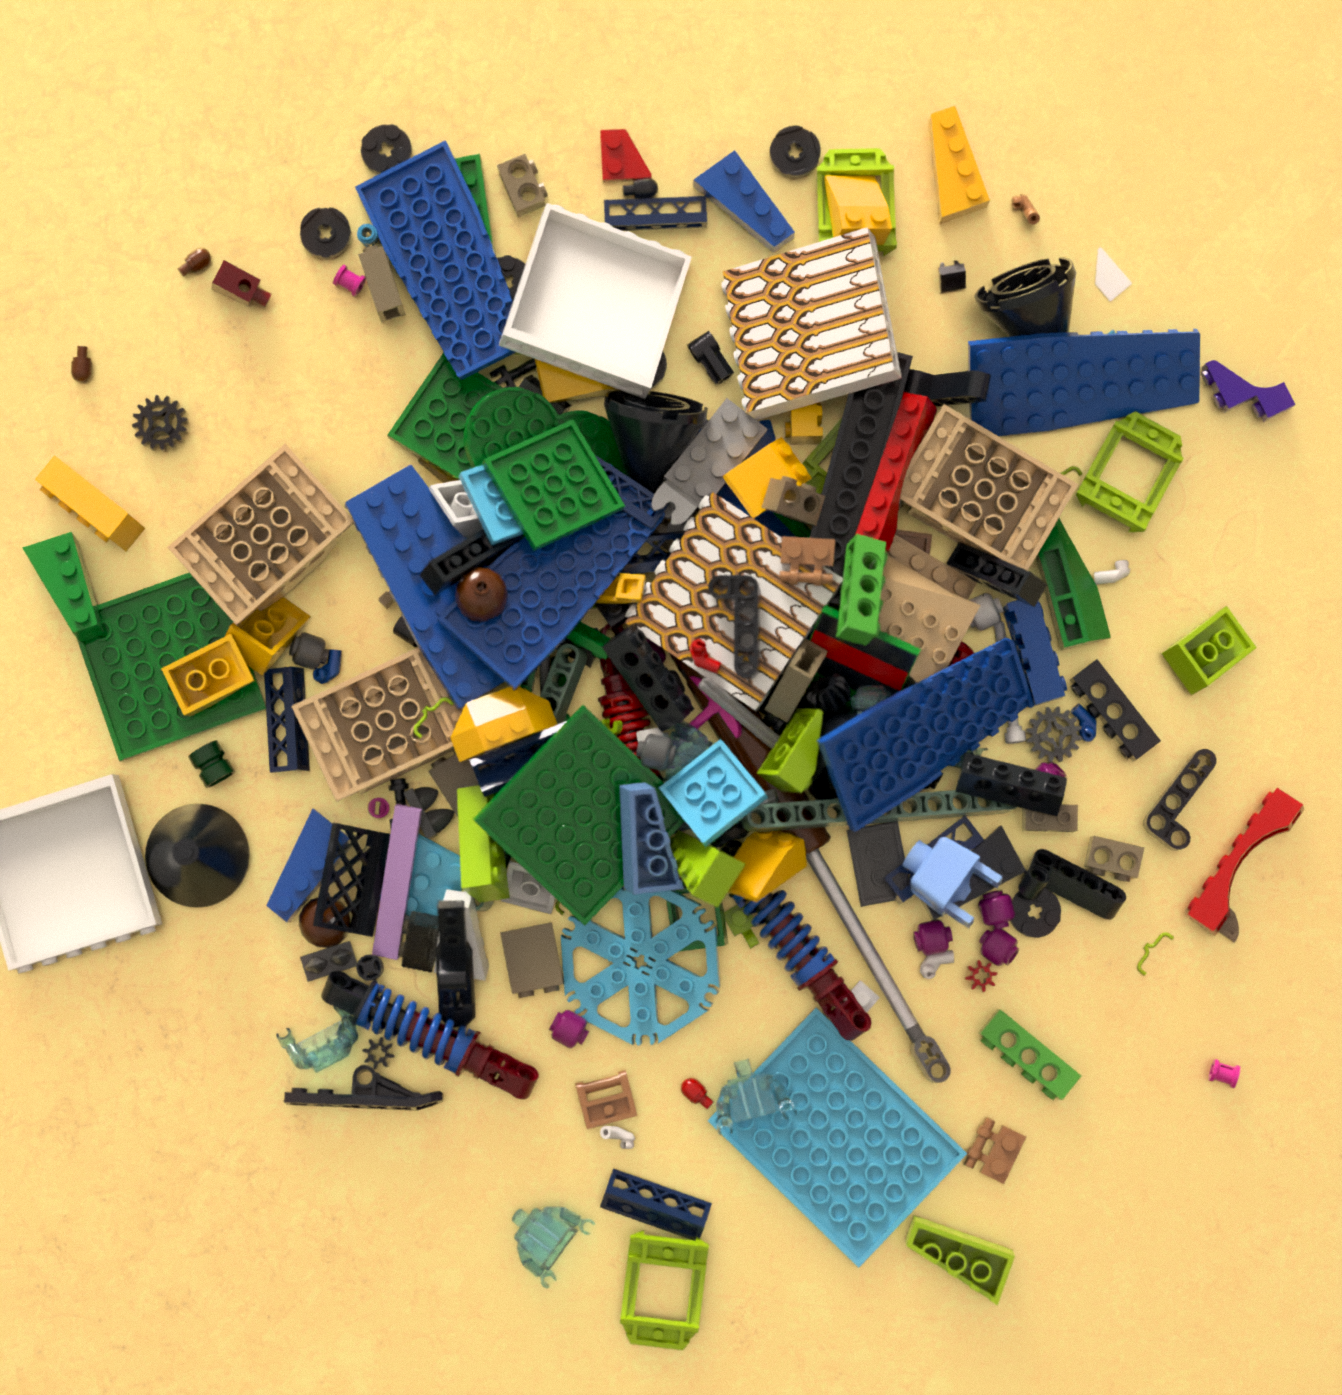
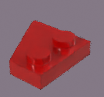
M626 129L600 130L603 182L635 181L641 178H652L650 170Z

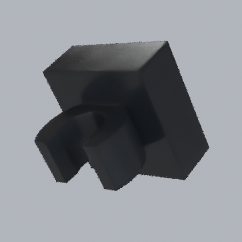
M957 260L951 266H945L944 262L940 263L938 269L941 292L966 288L964 263L959 264Z

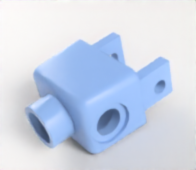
M947 837L940 838L933 849L919 840L911 849L902 865L914 873L911 879V892L942 917L946 913L968 929L973 924L974 917L953 903L964 901L971 892L969 886L971 876L975 873L995 888H998L1002 882V876L982 864L979 855Z

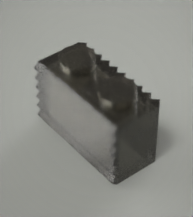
M412 911L410 918L404 919L402 934H406V941H401L398 957H403L401 965L403 968L407 967L408 969L412 968L430 973L433 971L436 959L435 952L439 934L438 916Z

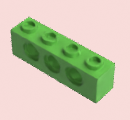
M856 534L846 545L837 638L866 646L879 634L881 625L878 622V616L883 605V600L880 599L885 584L883 567L887 562L888 556L885 553L886 542Z
M1001 1009L996 1010L978 1033L983 1037L980 1041L990 1050L996 1047L1003 1053L1000 1057L1011 1067L1016 1064L1024 1070L1021 1075L1032 1084L1035 1081L1044 1087L1041 1091L1053 1101L1056 1097L1059 1100H1063L1081 1078L1078 1072ZM1006 1032H1010L1015 1039L1014 1044L1008 1048L1004 1047L1001 1043V1037ZM1026 1049H1031L1035 1054L1034 1061L1030 1064H1025L1021 1058L1023 1051ZM1046 1066H1052L1055 1070L1054 1078L1049 1081L1042 1077V1070Z

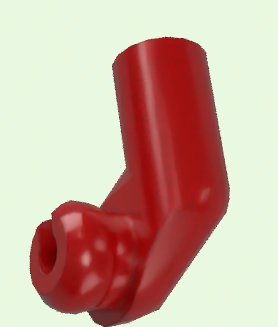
M695 639L690 645V654L694 665L717 674L722 662L710 658L706 643L702 639Z

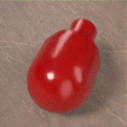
M687 1078L682 1082L681 1092L691 1103L695 1105L700 1103L706 1109H709L714 1103L706 1095L708 1092L705 1089L706 1087L697 1079Z

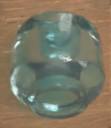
M863 685L858 688L856 695L852 696V709L856 710L857 715L890 697L891 693L882 685Z

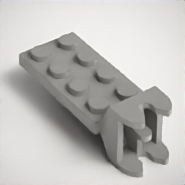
M726 398L663 478L665 482H663L653 496L651 507L654 512L663 509L669 503V507L664 512L665 518H671V522L667 526V532L684 531V526L691 517L696 515L699 510L698 506L705 495L710 497L712 492L715 494L719 493L726 484L722 476L741 464L768 430L728 398Z

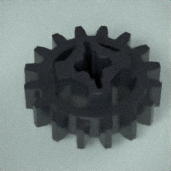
M155 395L154 402L146 398L147 405L145 407L142 405L137 406L141 411L140 414H133V417L138 422L132 424V427L139 430L135 437L137 439L143 438L141 444L144 447L151 443L150 449L152 451H155L157 446H160L161 450L166 452V445H170L175 449L174 442L176 440L179 442L184 441L180 436L181 433H188V430L183 427V424L189 423L188 418L182 417L186 413L185 409H178L180 403L177 400L170 404L171 399L169 396H166L161 401L160 397ZM164 407L162 411H152L155 408ZM174 415L177 418L176 429L173 428L172 420L175 418ZM145 418L148 419L149 427L146 429V432L144 429ZM158 419L164 421L165 426L163 428L157 426L156 421ZM159 436H169L166 439L156 440Z

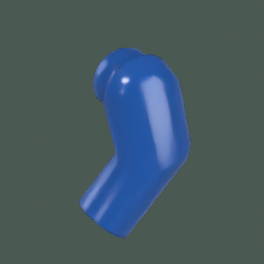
M329 649L328 663L313 671L315 681L321 684L328 683L339 674L341 650Z
M1078 703L1073 707L1071 713L1078 718L1079 726L1082 727L1079 730L1082 739L1085 742H1091L1096 737V719Z

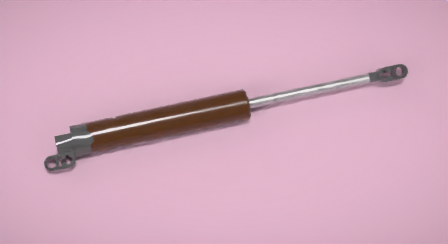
M626 603V604H627V605L629 606V608H630L633 603ZM669 653L679 672L686 679V684L703 711L710 701L690 677L695 676L703 679L705 676ZM730 694L734 699H736L740 704H742L746 709H748L753 715H755L759 720L763 722V718L760 715L759 711H755L747 704H745L744 702ZM719 712L708 719L718 740L721 739L761 789L763 791L771 789L777 791L779 797L777 803L810 801L805 791H802V793L779 791L757 774L772 749L742 725L741 737L736 738ZM802 809V817L805 820L811 821V813L807 809ZM777 811V819L785 823V814L782 811ZM819 827L779 830L780 832L789 833L804 839L808 863L911 1040L910 1051L925 1078L932 1083L946 1081L951 1074L949 1063L937 1042L932 1037L924 1034L819 851V848L831 839L827 829ZM921 1043H928L929 1048L926 1049L928 1055L925 1052H919ZM936 1056L937 1058L934 1060H930L927 1063L924 1062V1060L929 1059V1057ZM934 1064H939L943 1069V1074L940 1078H935L931 1073V1068Z

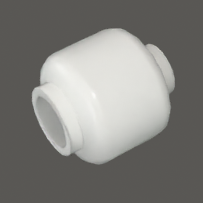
M984 593L970 599V601L981 605L970 624L971 628L976 627L979 631H983L1000 623L1001 617L999 613L1004 612L998 597L993 599L989 593Z

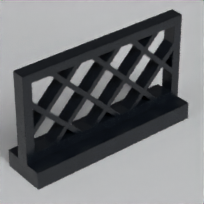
M332 823L313 926L373 937L390 841L389 833ZM340 829L345 830L349 838L342 846L338 841ZM365 834L368 836L366 846L362 850L357 840ZM353 845L357 855L349 861L344 851ZM340 856L344 866L336 872L333 866L334 860ZM360 860L362 862L361 872L359 875H356L352 866ZM348 871L352 881L344 886L339 877ZM335 882L339 892L331 897L328 892L329 886ZM356 886V898L352 901L347 892ZM343 897L347 906L339 912L334 903ZM330 907L334 917L329 922L323 923L324 912ZM351 912L350 927H347L342 918Z

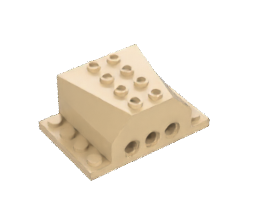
M944 404L911 459L902 486L900 501L910 506L908 514L953 541L964 543L1028 571L1078 484Z
M284 444L167 548L238 626L256 609L261 612L283 598L316 569L338 544L336 539L354 524V520L292 450Z
M895 535L890 551H885L888 556L887 562L883 567L885 584L881 590L880 599L883 600V605L878 616V622H880L881 631L921 649L902 689L904 690L948 667L981 605L968 600L977 582Z
M419 647L291 706L336 802L357 792H360V794L367 792L452 752L454 747L450 737L463 711V708L458 710L455 704L451 706L447 701H444L436 710L427 711L426 720L417 729L422 737L419 739L415 735L413 729L415 724L424 715L422 710L426 706L429 708L433 707L441 698L447 697L451 699Z

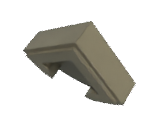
M385 592L378 598V601L386 609L394 603L389 592Z
M1230 908V916L1219 930V933L1235 943L1239 935V925L1236 914Z

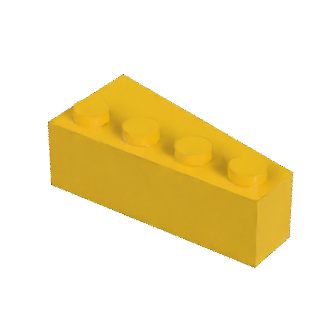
M952 106L932 113L929 119V131L933 154L939 224L987 208L990 199L956 107Z
M55 455L35 479L42 485L39 489L50 499L54 496L59 498V506L69 514L72 510L79 515L76 519L87 528L90 525L97 528L95 534L106 543L110 539L127 552L145 530L143 525Z

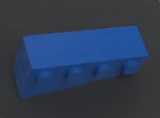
M735 150L693 179V187L698 192L704 194L710 199V202L722 209L733 221L745 228L750 235L772 253H775L794 239L795 231Z
M1018 600L1007 603L1003 607L1004 618L1011 640L1014 641L1034 706L1063 698L1065 696L1064 691H1067V685L1064 677L1059 675L1057 668L1059 666L1058 656L1052 650L1050 643L1052 641L1051 634L1045 625L1044 613L1040 602L1038 601L1035 607Z
M314 808L266 905L288 923L292 921L321 885L332 822ZM340 830L338 841L342 846L349 838ZM351 845L347 850L344 851L345 854H347V852L352 848L353 845ZM340 856L334 860V868L341 861Z

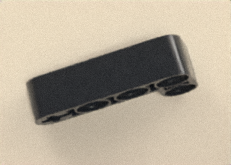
M909 369L903 394L905 392L927 396L935 406L986 402L991 375L973 370L932 375L923 371Z
M749 575L715 576L708 584L709 593L720 601H734L735 672L743 679H753L760 670V585L755 578ZM724 581L728 585V590L723 595H717L714 591L716 583ZM746 581L754 583V591L749 595L742 594L740 589L741 585ZM747 607L754 610V617L750 621H743L740 616L741 611ZM745 634H752L754 637V643L749 648L742 647L740 643L741 637ZM740 652H754V656L749 655V663L754 665V668L749 670V674L740 669L741 665L746 663V657L744 655L740 656Z
M1209 749L1198 750L1190 756L1143 820L1146 832L1170 850L1178 851L1184 849L1191 841L1189 831L1175 821V819L1216 765V756ZM1198 757H1207L1205 762L1208 766L1200 767L1197 772L1192 770L1200 763ZM1184 775L1192 777V788L1187 789L1182 785L1181 779ZM1169 795L1177 798V808L1170 809L1166 805V798ZM1153 816H1158L1162 819L1161 829L1155 830L1151 827L1150 820ZM1175 831L1183 836V842L1180 846L1174 845L1171 841V835Z
M1039 849L1035 852L1018 886L1019 892L1028 899H1037L1044 888L1108 920L1116 916L1126 900L1125 892L1118 886L1045 849Z

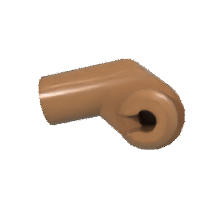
M1024 194L1013 196L1011 200L1012 208L1015 210L1021 209V212L1030 224H1037L1040 220V215L1029 198Z

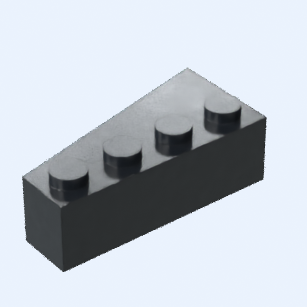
M1002 825L998 826L983 842L972 850L973 853L980 856L982 864L1002 876L1001 884L1026 871ZM974 873L969 881L971 892L964 901H958L953 904L960 907L995 887ZM922 901L931 920L941 917L940 914Z

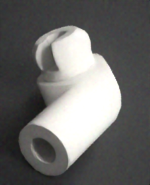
M1119 560L1115 562L1116 570L1094 572L1095 584L1115 583L1128 576L1130 573V568H1128L1129 562L1127 560Z
M953 950L926 956L920 966L922 976L926 979H932L935 977V972L941 964L954 963Z
M604 1126L601 1128L600 1135L603 1139H621L620 1147L622 1149L634 1148V1140L636 1139L633 1133L618 1126Z

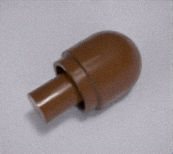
M197 248L184 259L186 263L177 268L179 273L184 277L191 271L196 273L206 268L211 262L210 252L205 248Z
M77 346V357H73V361H71V375L77 382H86L92 375L91 358H87V346Z

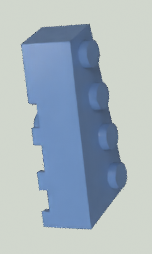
M646 783L620 785L624 888L634 895L684 889L677 872L676 860L671 851L670 839L664 827V819L655 788Z

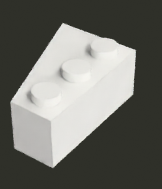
M446 889L443 900H465L467 941L473 949L474 979L486 981L489 962L485 955L484 941L479 929L474 898L466 892ZM435 959L434 973H436V959Z

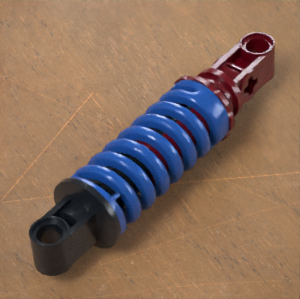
M737 840L730 841L720 851L734 858L742 843ZM780 890L774 894L771 892L758 902L749 900V903L743 909L744 915L749 916L756 912L758 913L751 921L754 927L766 923L759 934L761 938L769 936L772 938L768 943L769 949H780L776 955L777 960H788L784 967L785 971H796L790 977L796 984L799 991L806 988L810 990L811 994H813L812 999L818 1002L824 1014L832 1021L844 1039L852 1041L867 1032L872 1025L871 1018L856 1000L853 992L845 985V980L842 976L838 977V974L835 973L834 968L839 961L831 953L827 955L828 948L826 946L816 947L820 937L818 935L808 936L812 927L810 924L800 925V922L803 920L802 913H791L795 908L793 901L780 904L787 896L786 891ZM732 893L729 894L730 898H733L740 908L749 900Z
M332 971L329 974L321 997L327 1004L353 1015V1025L369 1030L373 1021L372 1032L378 1035L385 1029L384 1037L388 1041L393 1040L398 1034V1046L404 1047L410 1042L409 1050L412 1053H417L422 1048V1057L424 1059H430L435 1055V1064L441 1066L445 1063L443 1068L454 1073L457 1077L464 1071H468L474 1075V1078H480L518 1099H527L531 1095L539 1078L538 1071L533 1066L495 1049L490 1044L489 1046H486L484 1043L482 1044L479 1041L481 1032H476L470 1028L467 1031L464 1025L460 1026L456 1031L453 1029L454 1020L449 1019L445 1024L440 1023L442 1019L440 1013H436L430 1018L428 1017L429 1008L423 1007L420 1012L416 1011L417 1002L414 1000L409 1002L406 1009H403L401 1007L405 999L404 995L399 994L393 1003L389 1002L392 990L386 988L382 993L385 986L379 984L375 979L368 986L342 971Z

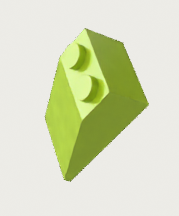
M1225 606L1161 654L1189 693L1193 695L1209 686L1257 647L1229 608Z
M797 708L757 774L779 791L797 793L805 791L812 782L811 777L816 770L819 747L817 740L820 739L823 712L820 709Z

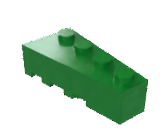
M69 532L22 547L79 642L105 635L81 548L74 534Z

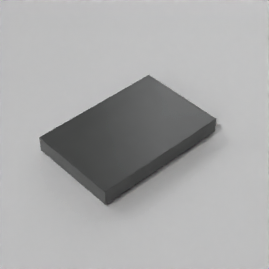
M898 822L866 826L856 832L846 830L860 906L895 901L893 898L894 892L883 878L905 860ZM898 873L891 878L900 890L909 884L908 874Z

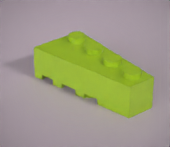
M476 785L457 789L461 889L482 903L510 898L504 850L473 820L497 793L484 797L480 786Z
M678 830L675 836L670 838L671 851L678 867L677 872L691 895L718 908L744 868L745 863L710 845L705 847L700 840Z
M914 1215L905 1239L906 1246L933 1264L938 1265L947 1271L948 1274L958 1278L971 1289L981 1293L998 1306L1015 1258L1014 1251Z

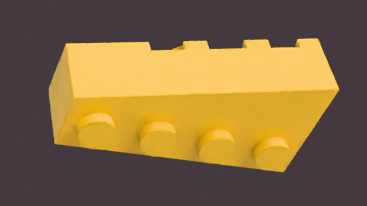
M820 402L787 411L789 412L790 422H785V438H790V445L820 444L823 438V427H821L822 405Z

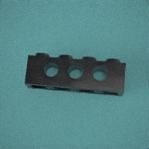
M483 529L429 561L419 576L434 596L459 582L462 575L469 570L482 568L497 559L513 544L518 542L523 535L491 545Z
M958 542L946 563L969 579L1032 607L1036 606L1047 587V584L1032 572L961 542Z
M635 623L613 636L602 646L661 732L681 722L694 710L690 698L680 689L673 674L669 673L659 654L652 649L646 640L645 634L638 629Z
M1098 659L1070 679L1072 691L1078 698L1083 697L1089 704L1086 706L1089 713L1095 719L1099 717L1104 724L1102 727L1103 731L1110 739L1115 738L1120 744L1118 749L1127 760L1129 758L1132 761L1137 760L1161 741ZM1092 685L1102 687L1104 692L1102 698H1095L1091 694ZM1109 705H1114L1119 709L1117 719H1112L1108 716L1107 707ZM1128 725L1134 728L1135 737L1133 739H1127L1123 735V728Z
M965 752L955 792L1057 817L1064 799L1067 778Z

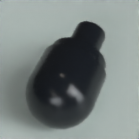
M652 178L637 179L633 181V185L622 186L623 196L634 195L635 199L652 198L658 192V184Z

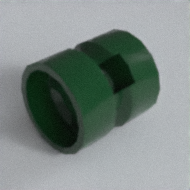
M218 740L200 747L188 756L194 768L201 770L199 777L206 788L224 781L235 773L229 759H223L224 751Z

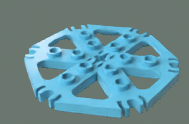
M622 887L612 898H618L623 905L625 938L592 920L584 926L575 916H569L568 920L575 924V929L563 928L562 932L567 936H571V939L563 934L561 935L565 996L569 992L575 991V994L571 995L567 1001L571 1002L574 999L580 1001V1008L574 1012L578 1014L587 1009V1012L581 1016L587 1022L631 1045L635 1044L633 1040L634 1034H636L635 1042L637 1045L642 1044L643 1035H648L650 1045H654L656 1042L655 1033H657L658 1043H660L709 1010L701 1006L700 1003L706 1007L712 1006L713 1003L706 999V993L710 992L717 995L719 992L717 988L710 986V984L720 988L717 930L714 927L712 930L706 931L707 928L713 925L714 921L711 920L703 923L700 920V916L706 912L705 908L700 909L696 914L693 912L702 904L674 890L634 895ZM652 896H659L679 906L682 909V917L652 937L650 898ZM700 940L706 947L707 973L704 976H699L667 959L692 942ZM576 947H583L613 962V964L588 981L581 983L574 976L573 951ZM642 954L645 956L644 961L648 965H642L638 968L636 966L637 961L632 957H639ZM628 985L631 1022L627 1027H621L601 1017L598 1014L597 1008L600 1003ZM656 985L685 999L689 1004L688 1011L668 1025H662L658 1022Z

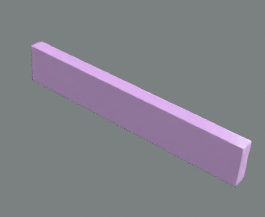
M401 804L395 805L372 955L395 960L400 956L422 809Z

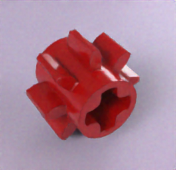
M977 960V967L967 966L971 973L970 976L965 977V980L973 982L970 989L973 990L980 986L981 991L985 992V985L995 986L991 979L992 976H996L998 973L990 971L991 962L987 963L986 966H982L981 961ZM980 968L982 972L988 975L987 978L983 979L984 983L982 984L980 980L975 979V974L979 973Z

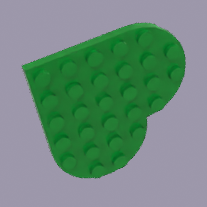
M508 387L495 390L480 399L467 418L464 429V447L472 468L481 466L483 460L573 419L594 455L626 475L609 420L603 416H598L584 410L569 411L558 415L554 407L540 394L521 387Z

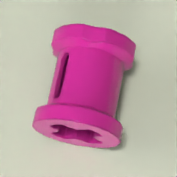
M342 265L333 280V285L344 287L351 292L352 296L356 297L362 290L366 277L363 275L358 276L349 271L346 265Z
M1214 1059L1208 1080L1229 1084L1230 1088H1235L1241 1067L1239 1065L1235 1067L1226 1065Z

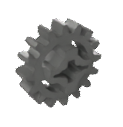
M1058 706L1054 712H1051V709L1046 707L1044 715L1038 711L1035 713L1038 719L1029 720L1033 727L1025 730L1026 733L1031 734V738L1027 739L1026 743H1033L1034 746L1030 750L1031 753L1036 750L1040 752L1038 759L1047 756V761L1050 763L1056 757L1058 762H1062L1063 755L1068 758L1072 757L1070 749L1076 751L1079 749L1075 741H1081L1082 737L1077 735L1076 732L1081 730L1082 727L1074 725L1078 718L1073 717L1070 719L1068 717L1069 710L1062 714ZM1056 718L1063 720L1068 726L1063 727L1058 724ZM1045 720L1043 732L1037 734L1040 723ZM1051 727L1053 728L1054 732L1059 731L1060 736L1056 738V741H1054V738L1048 737V733L1051 732ZM1071 736L1069 744L1063 749V740L1065 737ZM1044 742L1049 745L1051 751L1044 749L1040 743Z

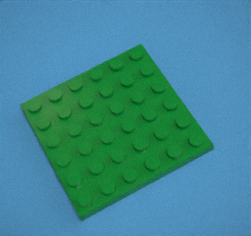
M190 572L97 605L105 635L79 642L77 639L120 762L266 710V704L254 670L248 666L255 681L192 716L183 715L161 668L225 637L230 625L233 623L231 618Z
M584 705L562 725L473 818L490 837L584 926L624 886L620 785L646 783L655 788L664 819V827L669 838L685 822L659 789L664 783L649 768L643 767L641 760Z

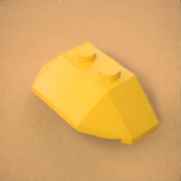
M508 687L467 702L450 739L460 763L558 724L548 700L521 687H518L515 691Z

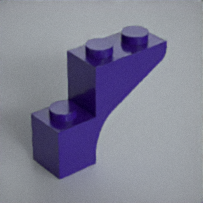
M1211 360L1202 367L1203 372H1201V376L1205 384L1212 387L1215 393L1213 395L1214 402L1219 409H1223L1224 413L1252 400L1254 403L1252 404V409L1258 418L1261 417L1263 422H1266L1292 409L1296 405L1284 382L1273 387L1261 388L1250 384L1216 360Z

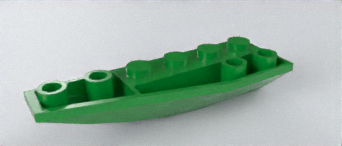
M1058 518L1038 552L1036 560L1041 579L1047 584L1045 594L1060 650L1062 651L1109 639L1111 635L1098 587L1061 520Z

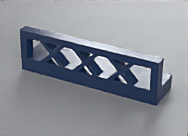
M706 196L604 200L605 223L621 231L707 228ZM690 203H701V212L686 213L684 209ZM664 204H671L678 210L676 213L661 214L659 212ZM639 205H646L653 211L651 214L635 215L633 213ZM620 206L627 213L625 215L610 216L609 207Z
M596 456L605 473L615 476L616 485L613 486L625 504L622 511L627 513V517H633L634 520L636 519L650 530H653L669 507V503L663 509L658 510L654 517L644 512L642 503L652 501L654 493ZM629 487L636 489L638 499L626 500L622 497L621 489ZM640 493H642V494L645 495L646 497H645V498H641V494H640Z
M686 531L652 534L646 541L653 547L647 555L636 553L620 573L655 572L659 563L662 560L666 562L671 555V552L663 551L660 546L666 540L673 539L675 541L677 538H682Z
M291 666L268 669L264 673L270 773L310 771L308 741L291 707L305 700L304 668ZM283 673V684L277 690L273 686V674ZM279 698L284 702V711L280 716L274 710V704ZM280 724L286 729V736L282 741L276 737V729ZM281 750L287 754L288 766H278L277 756Z
M565 722L470 760L483 796L487 797L499 792ZM539 743L537 747L530 748L532 745ZM515 753L514 756L505 758L507 755ZM487 763H491L489 766L482 768L480 770L478 768Z
M965 815L927 845L933 849L940 838L946 837L951 833L952 841L971 851L983 842L984 839ZM962 824L972 834L966 841L955 840L956 829ZM903 863L883 878L894 892L893 898L899 905L914 895L911 892V879L914 873L910 870H903L905 868L902 866ZM898 873L910 874L909 884L902 890L891 879Z
M613 1168L600 1208L696 1241V1237L700 1239L712 1203ZM615 1179L626 1182L629 1188L623 1190L614 1187ZM643 1189L649 1190L654 1197L645 1198L641 1196L639 1191ZM664 1199H674L678 1206H668ZM694 1206L704 1210L702 1217L691 1214L688 1208Z

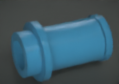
M363 224L358 228L357 237L364 246L370 247L369 244H372V246L377 244V230L373 225ZM367 232H369L371 236L366 238L365 236L367 235Z

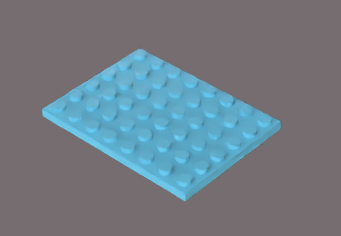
M817 1008L795 1028L707 1120L858 1268L967 1155L943 1129L855 1044L844 1039L835 1025Z

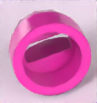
M374 798L368 804V812L374 818H383L389 812V804L384 798ZM376 801L380 802L379 815L375 814Z

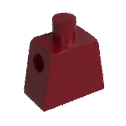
M223 260L211 287L212 290L247 307L251 301L266 307L272 295L259 287L261 281L259 278ZM247 285L250 290L242 292L239 286Z

